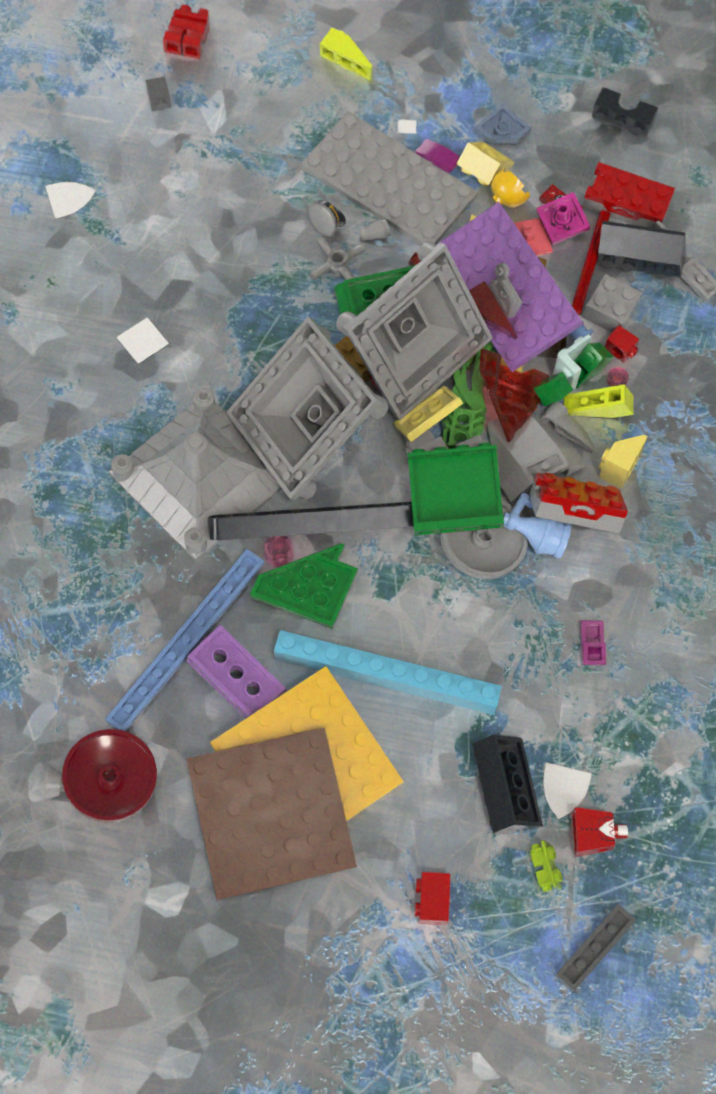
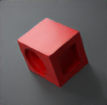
M619 325L607 338L605 348L615 358L625 363L629 357L632 359L637 354L639 338Z

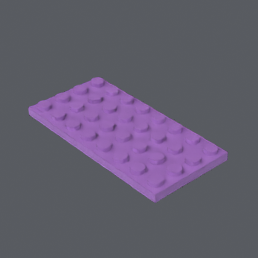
M500 202L441 241L450 252L493 337L492 343L511 372L583 325L578 314ZM499 263H506L508 265V279L523 302L516 315L511 318L506 317L489 288L491 281L497 278L495 268Z

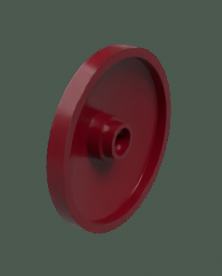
M118 729L95 731L80 739L66 756L62 770L63 788L71 805L83 816L105 823L123 821L139 813L150 801L157 782L156 762L148 746L137 736Z

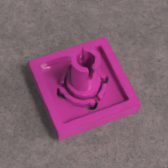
M574 192L536 208V212L552 246L590 230V225Z

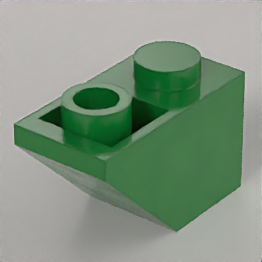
M589 343L574 360L581 368L576 389H579L601 373L614 358L601 343Z

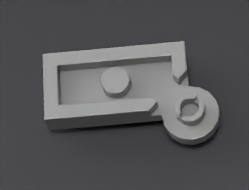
M499 263L495 268L497 278L491 281L489 288L506 317L511 318L516 315L523 302L508 279V265L506 263Z

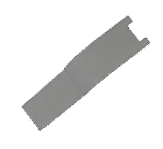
M660 221L655 223L657 229L666 230V227ZM686 257L681 277L706 303L716 294V280L694 257Z

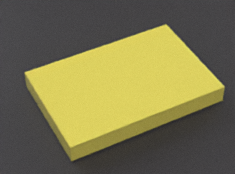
M442 386L419 403L401 420H396L393 424L400 433L412 442L462 405L463 402L446 386Z

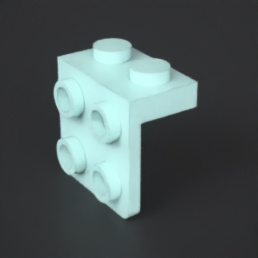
M589 334L585 337L577 338L568 349L564 348L557 354L553 375L563 372L573 388L571 392L576 389L581 368L574 360L591 343L592 337Z

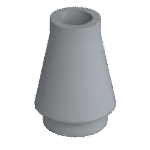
M378 219L359 230L363 241L383 239L391 235L386 219Z

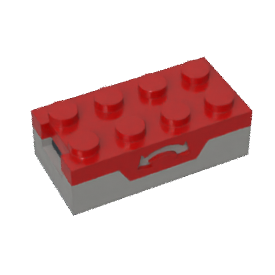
M598 162L594 177L586 190L582 206L598 213L601 210L609 211L610 217L632 225L656 228L655 223L657 221L661 223L664 221L675 188Z
M537 472L529 493L535 517L620 534L628 513L620 489L611 485L607 487L597 485L592 481L582 482L572 477L562 478L552 473L543 474Z

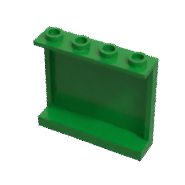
M486 442L478 444L477 447L458 445L456 449L436 447L434 451L414 449L412 453H407L415 536L504 528L497 445Z

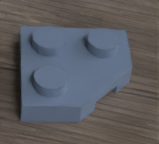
M502 104L476 125L474 132L488 143L517 144L531 132V127Z

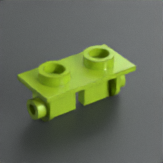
M544 840L541 841L542 847L540 844L532 845L530 854L534 867L543 866L544 868L536 872L539 888L543 892L552 891V886L562 889L560 882H563V877L560 869L556 868L554 859L557 856L553 845Z

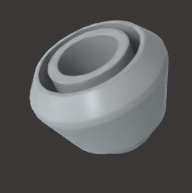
M48 767L44 770L42 777L41 796L45 799L60 796V792H65L62 772L53 767Z

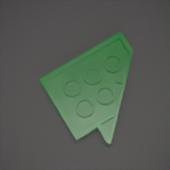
M341 543L258 575L251 590L250 598L333 629L358 573V568L339 561L345 548V544Z

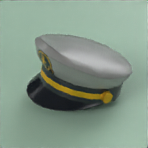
M320 200L309 206L308 214L312 225L325 237H332L337 227H343L346 224L344 214L325 200Z

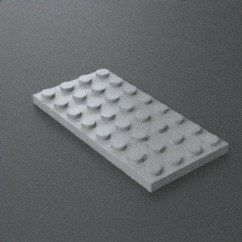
M349 111L300 164L301 170L381 220L386 219L388 225L420 245L427 241L437 244L478 195V191L438 168L430 161L422 158Z

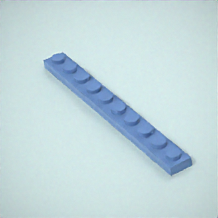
M248 549L244 551L105 718L109 725L115 729L127 732L184 663L187 656L198 646L264 566V560Z

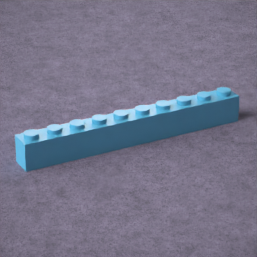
M282 630L279 632L274 649V657L278 661L317 671L326 666L333 675L495 715L502 688L500 685Z

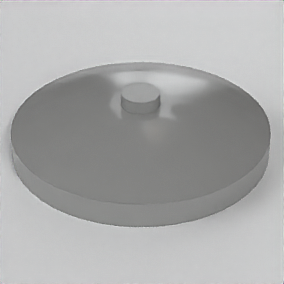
M502 500L503 515L505 512L510 513L513 507ZM505 525L504 528L440 534L443 550L450 562L463 573L478 579H497L512 572L525 556L528 539L521 532L515 529L509 530L505 528Z

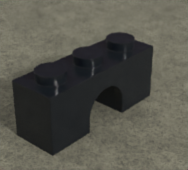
M602 87L594 104L591 117L631 131L636 135L647 137L655 121L658 107L639 101L636 108L626 110L619 105L621 93Z

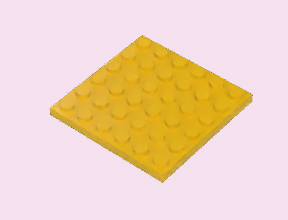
M326 666L210 742L213 750L217 752L325 728L346 821L404 782Z

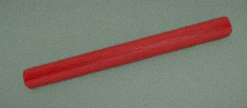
M601 210L572 302V307L578 315L582 312L597 262L603 221H609V211Z

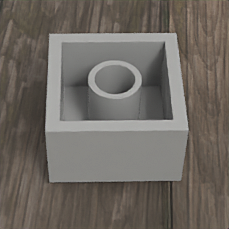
M605 274L587 303L583 318L610 332H613L619 325L625 328L637 309L643 292Z

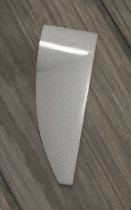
M560 402L550 404L541 420L564 439L592 453L595 447L583 427L568 414L567 408Z

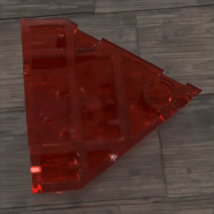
M483 348L481 349L479 365L481 379L489 393L507 442H510L515 437L514 434L517 430L522 428L537 409V405L541 400L534 388L545 378L549 377V375L536 369H530L523 373L516 370L511 372L508 367L500 364L499 354Z

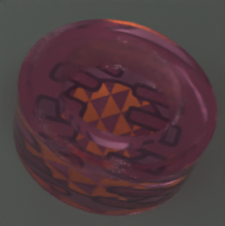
M615 367L608 372L607 383L610 387L627 385L629 375L625 369Z

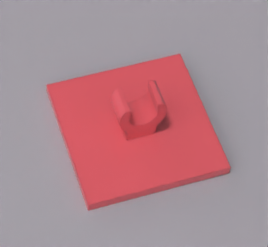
M540 218L514 223L537 256L553 253L549 237Z

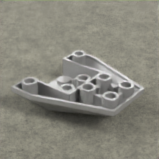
M525 406L487 423L490 443L497 445L500 488L510 504L517 501L522 493L529 495L537 472L557 475L564 471L566 476L586 466L577 450Z

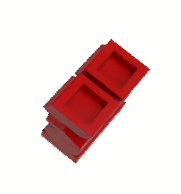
M184 4L179 9H175L170 25H168V30L165 31L163 37L164 52L181 56L183 51V56L200 60L202 54L201 42H206L207 34L210 30L208 9L201 8L198 10V13H193L191 7Z

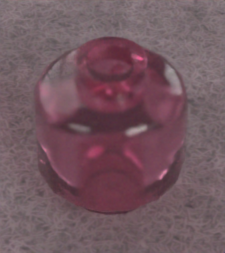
M275 536L265 541V557L270 565L278 568L289 564L293 560V544L289 537Z

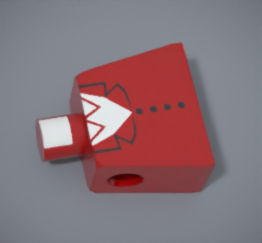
M575 807L572 812L575 857L611 851L615 847V839H627L628 837L627 824H614L613 813L579 807Z

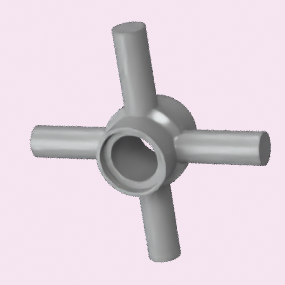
M324 237L319 238L317 242L328 255L327 263L310 272L311 278L315 280L329 271L334 275H343L346 280L355 278L347 267L350 259L366 251L364 245L360 244L345 252L340 248L333 249Z

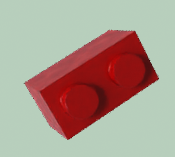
M422 872L421 879L416 878V893H420V902H415L414 917H419V924L448 925L451 873Z

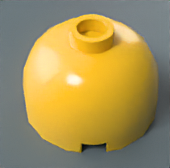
M505 167L492 180L491 190L494 194L492 199L495 203L500 202L501 205L503 204L507 208L519 207L531 196L528 191L524 193L522 182L511 171L508 170L506 172Z

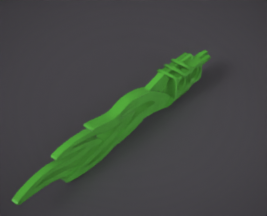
M489 341L463 364L461 373L459 369L453 373L454 388L452 392L461 399L463 404L442 419V439L448 449H455L456 444H458L456 441H466L481 435L484 431L483 424L486 419L484 415L487 412V407L485 406L482 388L490 375L494 362L495 351L493 350L494 344L492 341ZM476 357L470 391L466 381V370L470 369ZM488 365L486 371L482 376L484 367ZM460 422H465V423H467V424H466V425H462V424H459V423H460Z

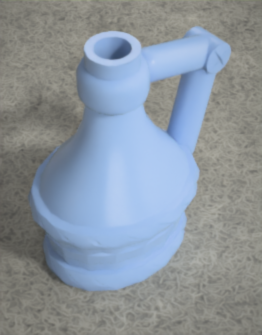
M522 493L511 512L504 513L505 528L521 532L528 539L537 555L548 554L556 559L561 558L570 537L572 524L539 517H519L524 506L533 510L529 495Z

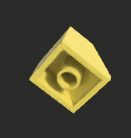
M483 141L468 142L457 162V165L462 167L461 170L468 175L473 174L478 178L477 181L485 186L491 185L493 178L503 167H505L507 172L514 164V161Z
M640 435L616 441L611 449L606 448L598 467L601 470L599 478L622 489L642 454L648 436Z

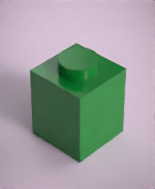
M560 372L545 378L534 390L543 405L547 406L562 400L573 388L564 373Z

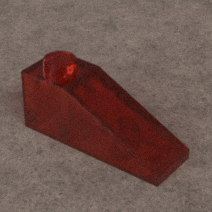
M483 281L470 289L469 292L485 323L514 340L517 339L516 332L487 283Z

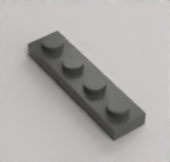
M617 904L557 972L555 977L569 990L574 992L634 924L636 919L621 905Z

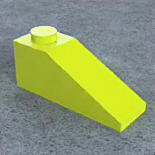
M332 27L320 42V56L367 80H371L372 64L349 35Z
M624 384L568 394L564 397V406L567 408L570 416L616 418L633 415L634 396Z

